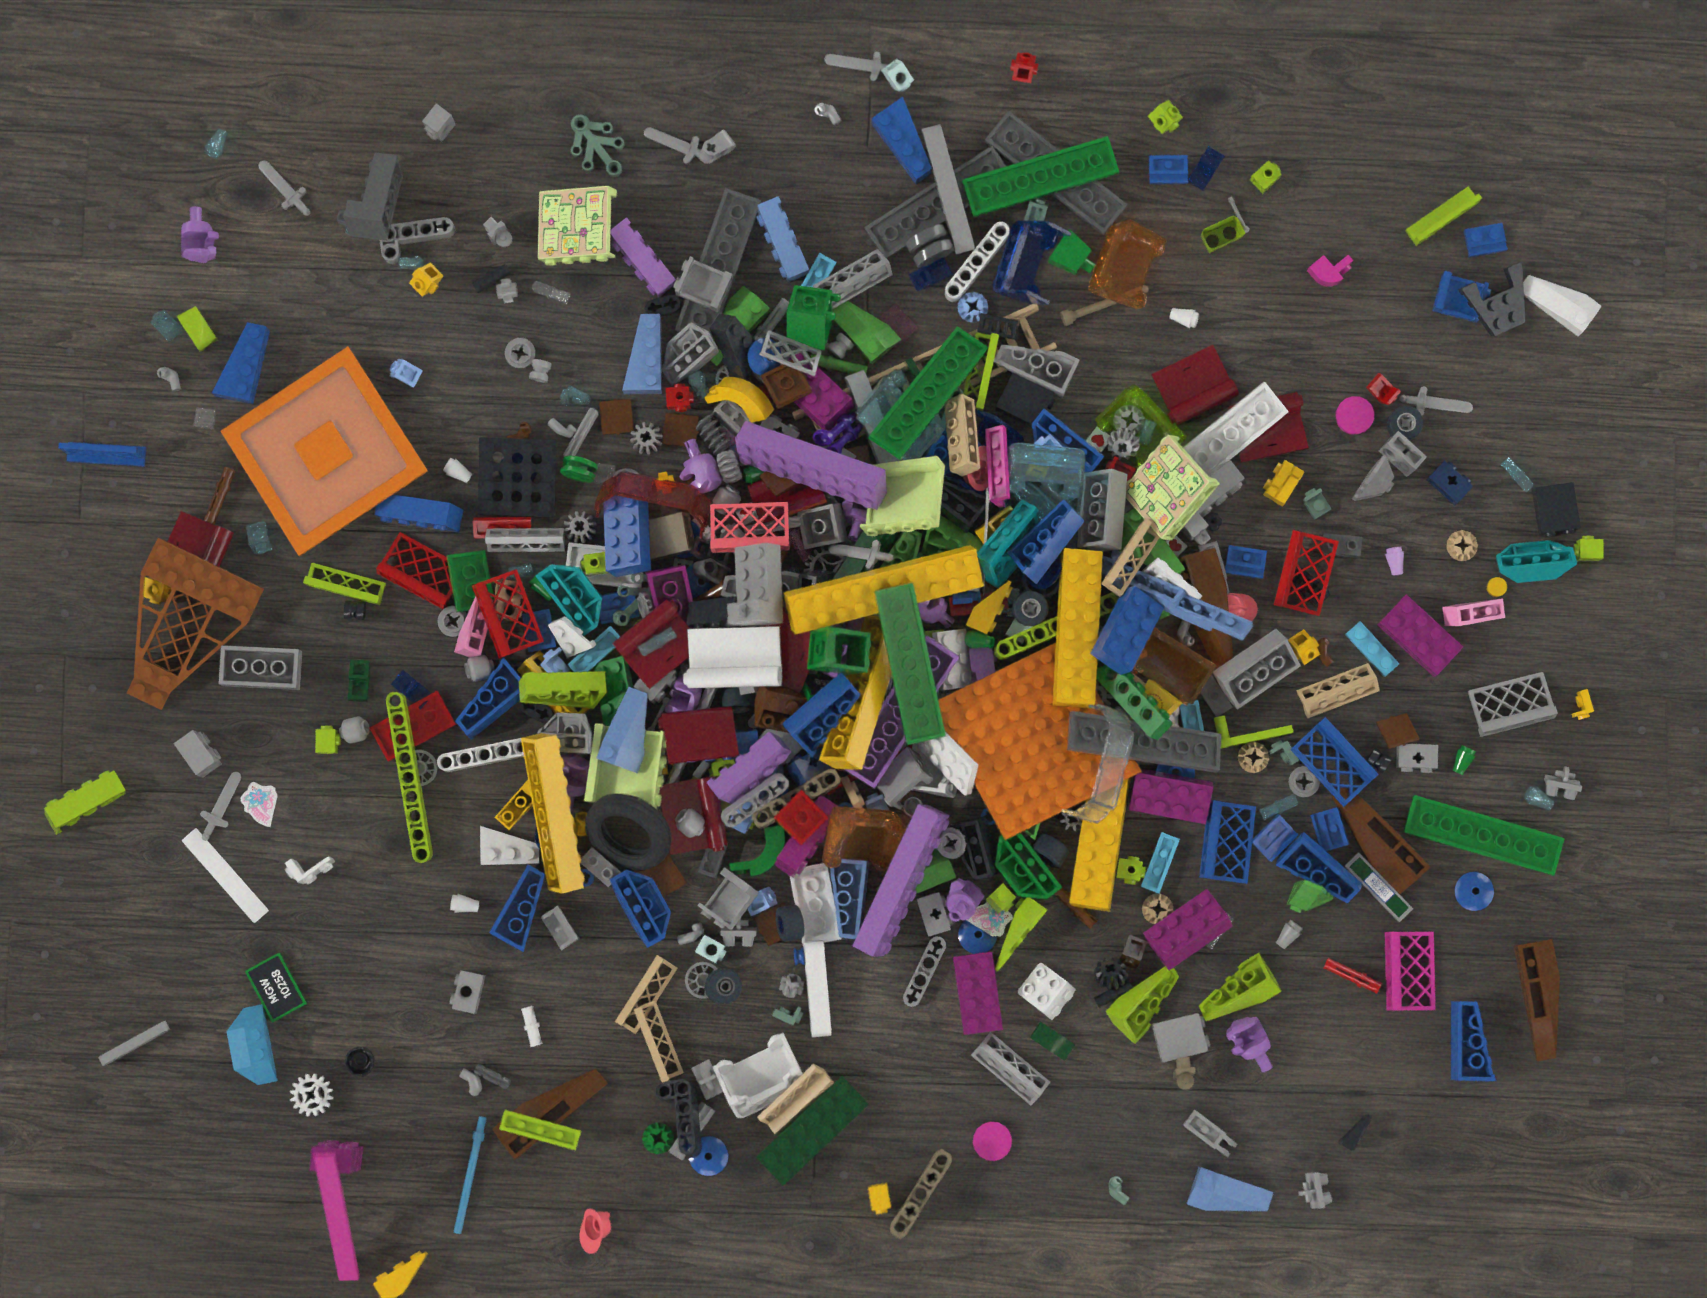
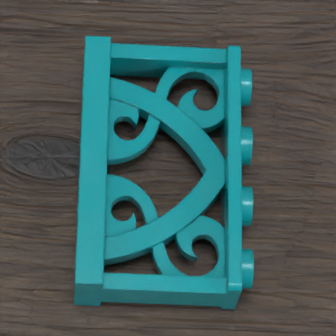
M1022 499L977 552L978 561L985 575V581L996 588H1000L1018 567L1007 552L1039 523L1037 507Z

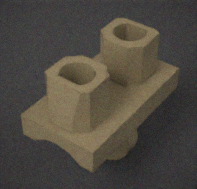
M1189 1057L1177 1058V1069L1173 1071V1078H1177V1085L1180 1089L1188 1090L1194 1084L1192 1076L1196 1073L1195 1067L1190 1066Z

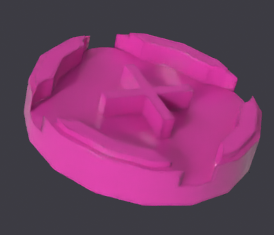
M1352 396L1346 398L1339 404L1336 410V422L1341 430L1348 434L1364 433L1371 427L1374 421L1373 407L1362 397Z
M990 1121L982 1124L977 1128L973 1136L974 1149L985 1160H1000L1011 1149L1012 1138L1010 1132L1004 1125L998 1122Z

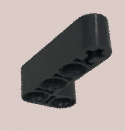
M685 1079L660 1083L655 1090L656 1096L667 1103H675L679 1151L690 1158H696L702 1151L696 1086ZM688 1085L687 1092L683 1094V1088ZM667 1089H669L670 1093L667 1097H665L664 1093ZM689 1105V1111L687 1113H684L685 1107ZM691 1124V1130L686 1133V1127Z

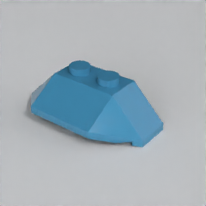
M261 1004L243 1008L227 1030L233 1069L257 1085L278 1081L264 1007Z

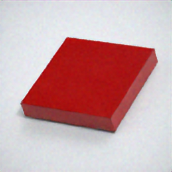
M800 790L773 818L801 846L829 817L803 790Z

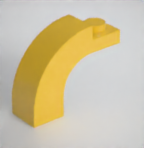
M737 377L723 378L719 384L712 386L709 389L710 392L704 397L708 404L722 400H729L738 404L745 411L751 423L766 420L774 411L767 396L757 386Z

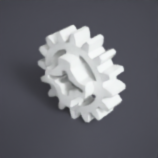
M306 1074L305 1080L299 1077L300 1083H293L296 1089L290 1091L291 1094H294L290 1101H296L293 1107H300V1114L306 1111V1116H310L311 1112H313L314 1116H317L318 1110L324 1113V1106L330 1107L331 1105L328 1103V1100L333 1099L332 1096H329L333 1089H328L327 1087L330 1082L324 1083L323 1076L317 1079V1074H313L312 1078L309 1074ZM307 1082H315L312 1087L304 1086ZM321 1088L324 1090V1097L321 1096ZM315 1091L314 1096L316 1097L309 1100L310 1095L308 1092ZM299 1093H301L303 1097L302 1103L299 1098ZM314 1102L320 1104L316 1108H309Z

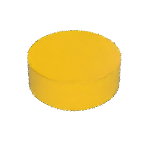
M1500 577L1492 578L1487 583V591L1493 597H1500L1507 590L1505 580Z

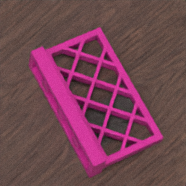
M1385 932L1386 1010H1436L1434 932ZM1400 936H1407L1412 941L1406 949L1400 944ZM1421 936H1428V945L1423 949L1417 941ZM1414 944L1421 951L1415 959L1408 952ZM1405 954L1412 960L1406 969L1401 965V958ZM1423 954L1429 959V964L1425 968L1417 962ZM1414 964L1422 971L1416 978L1408 972ZM1405 974L1412 980L1407 988L1401 984V978ZM1423 974L1429 978V984L1425 988L1418 982ZM1414 984L1422 990L1416 998L1409 992ZM1424 993L1430 998V1006H1423L1418 1001ZM1405 994L1413 1000L1409 1006H1402V997Z

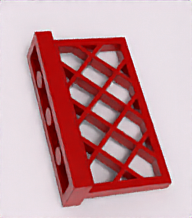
M1294 529L1274 605L1320 616L1339 541ZM1304 537L1312 538L1316 546L1306 551L1302 545ZM1325 542L1334 544L1332 552L1325 556L1320 545ZM1318 548L1323 558L1313 563L1308 552ZM1306 555L1311 565L1301 570L1298 565V559ZM1324 559L1328 569L1320 575L1315 564ZM1313 566L1318 576L1308 581L1303 571ZM1301 573L1306 584L1296 588L1293 578ZM1320 578L1323 583V589L1315 593L1310 583ZM1308 585L1313 595L1303 600L1298 590ZM1296 592L1301 602L1297 605L1287 604L1289 595ZM1315 597L1319 603L1317 611L1310 610L1305 602Z
M399 532L384 559L378 564L376 568L377 574L441 609L446 608L453 594L451 580L447 571L449 568L445 564V562L448 563L447 557ZM401 539L409 542V549L399 551L398 543ZM424 550L427 558L416 560L413 551ZM411 552L414 561L403 564L400 555ZM398 555L400 565L391 566L387 564L390 557ZM437 558L442 560L444 567L432 569L430 560ZM428 561L430 570L419 573L417 564ZM415 564L417 574L407 575L404 567ZM445 570L447 579L436 582L434 573ZM432 574L434 583L427 585L422 583L420 576ZM449 583L450 590L447 595L439 592L437 585Z
M517 569L472 585L499 658L544 642ZM513 574L516 579L514 589L504 585L506 578ZM493 582L500 585L496 595L488 592L486 584ZM502 587L512 591L508 601L498 597ZM514 593L522 596L523 602L521 607L511 603ZM497 599L507 604L503 613L496 611L494 608ZM509 605L519 609L515 619L505 615ZM521 611L528 613L530 616L527 625L517 621ZM503 618L513 621L510 631L502 629L501 622ZM516 623L526 627L522 637L512 633ZM528 629L536 632L538 640L530 642L524 639ZM510 636L520 640L518 647L510 650L508 645Z

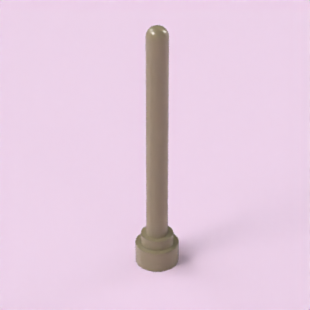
M1144 285L1075 311H1069L1068 309L1061 311L1060 315L1065 326L1071 325L1078 317L1147 293L1149 289Z

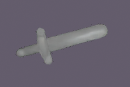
M879 52L874 53L873 60L828 54L825 57V62L829 65L870 71L871 81H876L879 72L888 66L887 64H881Z
M648 127L644 130V135L647 138L686 154L683 159L685 164H689L695 156L699 157V138L697 136L693 137L690 144Z
M261 161L258 166L259 169L287 199L282 203V208L288 209L295 205L305 216L310 215V210L301 201L302 197L306 194V189L301 187L295 192L267 161Z
M1425 386L1420 388L1417 397L1401 395L1399 397V401L1402 403L1416 404V409L1422 416L1424 415L1425 408L1470 413L1473 409V405L1470 402L1426 396L1427 388Z
M877 540L873 541L871 549L841 544H832L829 548L831 554L867 560L866 568L869 570L874 568L878 560L892 561L894 559L892 554L880 552L881 543Z
M233 772L230 775L211 814L201 811V817L208 821L202 834L204 841L209 839L215 826L228 827V822L223 820L222 816L241 780L239 772Z

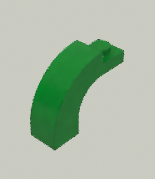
M782 826L765 827L766 845L763 853L751 861L729 863L730 871L735 872V875L747 874L746 870H750L751 877L759 876L774 867L778 855L785 846V829Z

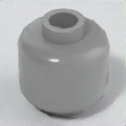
M730 485L720 487L713 498V503L739 504L741 501L740 492ZM723 509L716 510L723 515L726 514Z
M486 655L470 657L467 663L464 664L467 678H471L475 682L489 679L491 671H494L492 659L489 660Z
M360 716L343 720L339 728L341 738H344L350 744L365 740L370 733L368 722Z
M683 809L676 816V827L685 836L690 838L695 835L699 836L704 831L705 827L703 825L705 820L694 809Z

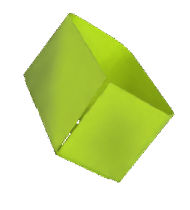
M1231 216L1205 228L1201 238L1208 252L1211 253L1242 238L1245 232L1239 219L1236 216ZM1228 226L1236 230V236L1230 240L1223 236V230ZM1211 234L1219 238V244L1214 248L1209 247L1206 242L1207 236Z
M196 306L177 315V318L200 352L218 340Z

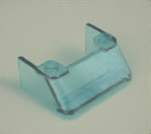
M1026 443L1012 444L1008 449L1010 492L1022 491L1025 487V481L1064 484L1065 495L1077 498L1076 511L1080 514L1086 459L1084 451L1069 447ZM1008 499L1004 500L1005 507H1007Z

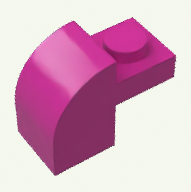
M1323 255L1308 268L1307 272L1317 283L1323 286H1335L1344 279L1340 273L1344 275L1352 268L1350 265L1353 259L1347 255L1338 264L1333 266Z

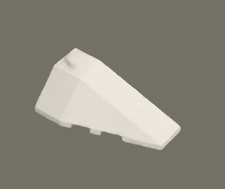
M1530 275L1523 282L1524 296L1577 336L1583 333L1601 308V305L1588 295Z

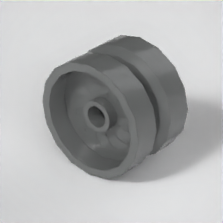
M943 224L927 228L906 242L909 252L917 253L913 258L917 268L932 265L955 250L951 240L944 239L947 232Z

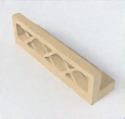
M1147 518L1141 522L1101 583L1119 597L1123 595L1160 538L1150 527L1152 522ZM1146 532L1155 537L1150 543H1144L1143 536ZM1141 547L1143 556L1134 559L1133 551L1135 548ZM1131 562L1133 567L1132 573L1124 574L1123 567L1125 563ZM1116 578H1122L1123 587L1121 590L1112 585Z
M1369 663L1296 691L1303 704L1305 715L1307 718H1310L1380 690L1377 677ZM1365 671L1369 673V675L1364 677L1358 676L1360 673ZM1344 679L1350 680V682L1346 684L1340 683ZM1332 686V689L1328 691L1322 690L1323 687ZM1307 693H1314V696L1305 699L1304 697Z
M657 955L615 1022L636 1034L640 1029L639 1022L635 1029L625 1023L629 1015L635 1014V1012H632L635 1006L638 1007L637 1003L642 998L648 997V1001L651 1002L650 996H655L653 1000L657 1002L678 968ZM663 963L672 970L668 976L660 978L658 970ZM666 979L663 985H661V980ZM658 981L659 991L649 994L648 985L650 982ZM653 1005L643 1010L646 1018L654 1007Z
M656 1000L633 1008L662 1083L683 1074L684 1072ZM653 1005L656 1011L653 1020L646 1018L642 1009ZM657 1016L660 1023L655 1021ZM647 1021L652 1022L650 1028L648 1026ZM653 1024L662 1027L663 1032L660 1038L652 1035L651 1029ZM664 1034H665V1037H666V1040H667V1041L662 1040ZM654 1039L658 1040L657 1046L655 1044ZM661 1042L668 1044L670 1047L667 1056L660 1054L658 1051ZM671 1052H672V1055H673L674 1060L671 1059V1058H669ZM661 1057L666 1059L664 1064L662 1062ZM670 1060L676 1063L678 1071L667 1074L665 1069L667 1061Z
M813 1064L757 1118L767 1124L775 1135L779 1136L834 1082L823 1068Z

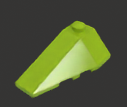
M1022 897L1015 905L1018 909L1014 913L994 969L996 972L1000 970L1047 911V909L1031 898L1026 897L1024 899Z
M1260 953L1242 962L1238 966L1239 970L1232 977L1228 976L1225 979L1226 983L1220 989H1215L1199 1005L1206 1021L1265 1002L1281 992L1274 975Z
M1166 966L1120 996L1106 1011L1112 1023L1133 1043L1136 1044L1149 1030L1151 1018L1154 1013L1158 1014L1161 1009L1158 1006L1162 999L1168 997L1179 978L1174 968L1168 970Z

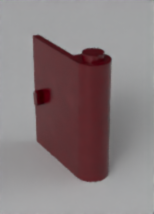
M1213 344L1151 374L1169 411L1167 413L1168 419L1171 424L1175 423L1177 426L1239 396L1238 389L1234 381L1229 378Z
M1293 392L1277 396L1289 412L1239 452L1241 463L1309 449L1300 414L1301 406L1304 405L1302 395Z
M763 480L747 485L753 503L788 502L789 515L827 503L823 491L815 490L802 483L778 497L770 489L766 488ZM784 507L775 508L771 513L779 519L784 515ZM762 508L756 509L758 519L760 520L766 512ZM769 515L762 523L764 524L774 519Z
M181 511L168 542L220 567L234 533Z
M666 599L612 643L649 690L689 658L688 629L690 628L677 612L679 608L673 600L669 602Z
M782 606L783 623L764 625L763 627L780 626L781 685L801 693L810 670L807 669L810 631L795 634L791 630L788 612Z
M731 706L661 713V717H658L659 729H663L669 764L739 756Z
M717 776L663 784V787H660L659 795H661L662 813L669 825L672 837L669 855L706 848H713V852L725 850L724 846H727L728 842L725 824L721 819V800L706 783L711 778L713 780L717 779ZM683 809H694L704 818L703 826L705 828L699 836L695 835L690 838L677 829L675 819Z

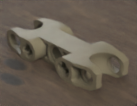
M828 769L796 789L764 805L753 813L751 818L757 828L763 829L777 822L773 818L779 812L776 811V807L780 805L783 808L791 800L792 795L803 790L813 801L820 795L823 796L838 787L841 782L840 777L835 769ZM829 775L836 778L835 782L831 785L825 782V778ZM810 787H816V792L810 791ZM761 813L768 816L767 821L764 823L757 821V817Z
M943 1149L935 1152L891 1222V1234L899 1239L906 1236L935 1187L950 1166L952 1161L951 1154ZM939 1155L947 1157V1162L944 1165L937 1164L936 1159ZM934 1174L935 1178L929 1180L928 1175ZM919 1188L926 1190V1196L923 1199L915 1196V1192ZM912 1207L914 1211L909 1214L907 1208ZM896 1223H904L905 1229L902 1232H897L894 1229Z

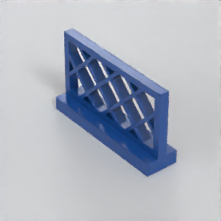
M76 442L59 443V449L67 454V462L145 467L146 447Z
M1326 717L1290 749L1343 807L1379 775ZM1315 731L1322 736V743L1313 742V733ZM1309 745V755H1303L1298 750V747ZM1313 746H1322V756L1313 755ZM1326 747H1332L1335 750V757L1326 756ZM1313 759L1322 760V769H1316L1313 766ZM1326 760L1335 761V770H1326ZM1339 761L1346 762L1349 771H1339ZM1326 773L1336 774V784L1329 783L1326 780ZM1339 774L1349 775V785L1340 784ZM1353 776H1359L1364 783L1360 786L1353 785ZM1340 788H1349V797L1346 800L1340 795Z
M1215 800L1210 801L1205 824L1199 878L1248 883L1252 848L1250 841L1253 839L1256 806ZM1222 806L1229 807L1233 812L1226 820L1221 814ZM1243 809L1250 810V818L1245 822L1238 815ZM1236 816L1242 825L1233 830L1228 821ZM1226 825L1231 833L1223 839L1219 834V829ZM1244 827L1248 835L1244 841H1241L1236 832ZM1234 836L1239 845L1231 850L1225 841ZM1221 844L1229 851L1222 858L1217 854V848ZM1240 847L1246 852L1242 860H1239L1233 853ZM1230 855L1237 862L1231 869L1223 862ZM1221 863L1227 872L1222 876H1215V867ZM1238 866L1243 870V879L1236 878L1232 873Z

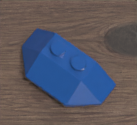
M1043 409L1033 421L1034 443L1041 436L1046 438L1051 434L1066 449L1060 458L1053 463L1064 474L1092 472L1104 458L1095 447L1047 410Z
M625 870L609 879L621 907L645 946L648 948L664 939L671 911L653 878Z

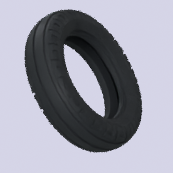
M628 794L606 795L597 800L587 813L585 830L591 845L606 860L608 859L609 862L619 867L630 870L650 869L661 863L670 850L672 837L667 821L655 807L638 797L629 796ZM609 816H622L635 821L649 834L652 846L648 848H634L620 842L609 832L605 824V818Z

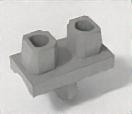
M490 217L483 224L494 245L498 244L500 247H508L512 243V235L508 232L506 225L502 221L497 223Z
M1564 766L1563 771L1556 770L1555 776L1545 774L1544 778L1547 795L1557 796L1558 788L1565 789L1564 798L1575 800L1578 791L1581 792L1582 785H1580V781L1572 780L1575 779V774L1569 773V767Z
M740 918L735 925L736 927L732 930L727 927L721 928L724 946H735V936L742 937V946H753L757 927H741L748 926L749 920H741Z
M710 1060L692 1067V1071L706 1100L723 1092Z
M1319 1172L1305 1173L1306 1182L1303 1183L1304 1190L1299 1191V1196L1305 1195L1306 1202H1310L1311 1209L1325 1208L1326 1204L1332 1202L1330 1192L1323 1193L1321 1185H1326L1329 1182L1327 1174H1319Z

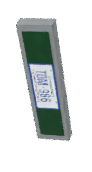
M1357 853L1344 866L1362 882V885L1398 922L1413 910L1360 853Z

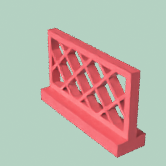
M788 502L710 505V548L712 553L735 552V547L760 543L780 545L781 551L790 550ZM784 507V515L778 520L771 512L775 508ZM757 508H762L766 512L760 520L752 514ZM723 509L727 515L719 521L715 517V510ZM737 509H743L747 513L740 521L733 515ZM769 515L776 521L770 529L762 523ZM730 516L737 522L731 530L723 525ZM749 516L757 522L750 530L742 524ZM780 524L785 529V536H776L772 531ZM759 525L767 531L762 537H756L752 533ZM720 526L728 532L724 538H715V531ZM739 526L747 531L742 538H737L733 534Z

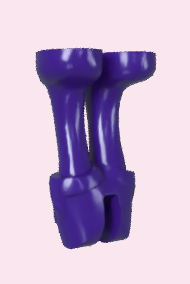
M854 412L847 415L843 414L838 418L837 425L833 429L817 430L813 434V440L819 446H827L843 432L839 440L825 448L841 454L842 448L848 441H854L858 438V434L863 426L861 422L853 426L850 425L857 419Z

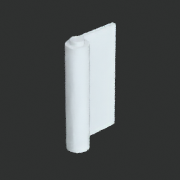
M780 626L688 629L690 668L683 676L684 684L688 688L781 686Z

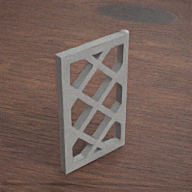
M768 330L759 355L815 376L821 350ZM769 338H775L780 342L772 343ZM787 344L793 345L798 349L791 351ZM783 346L787 352L780 354L776 347ZM771 349L774 352L775 356L768 354L765 351ZM806 351L816 354V357L810 358ZM802 353L806 360L799 361L795 354ZM790 356L794 363L786 361L783 358ZM809 363L812 370L804 368L802 365Z

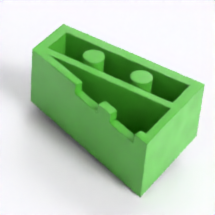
M940 515L939 527L927 530L921 553L929 556L968 545L973 546L976 552H978L984 544L977 536L970 532L966 533L953 522Z

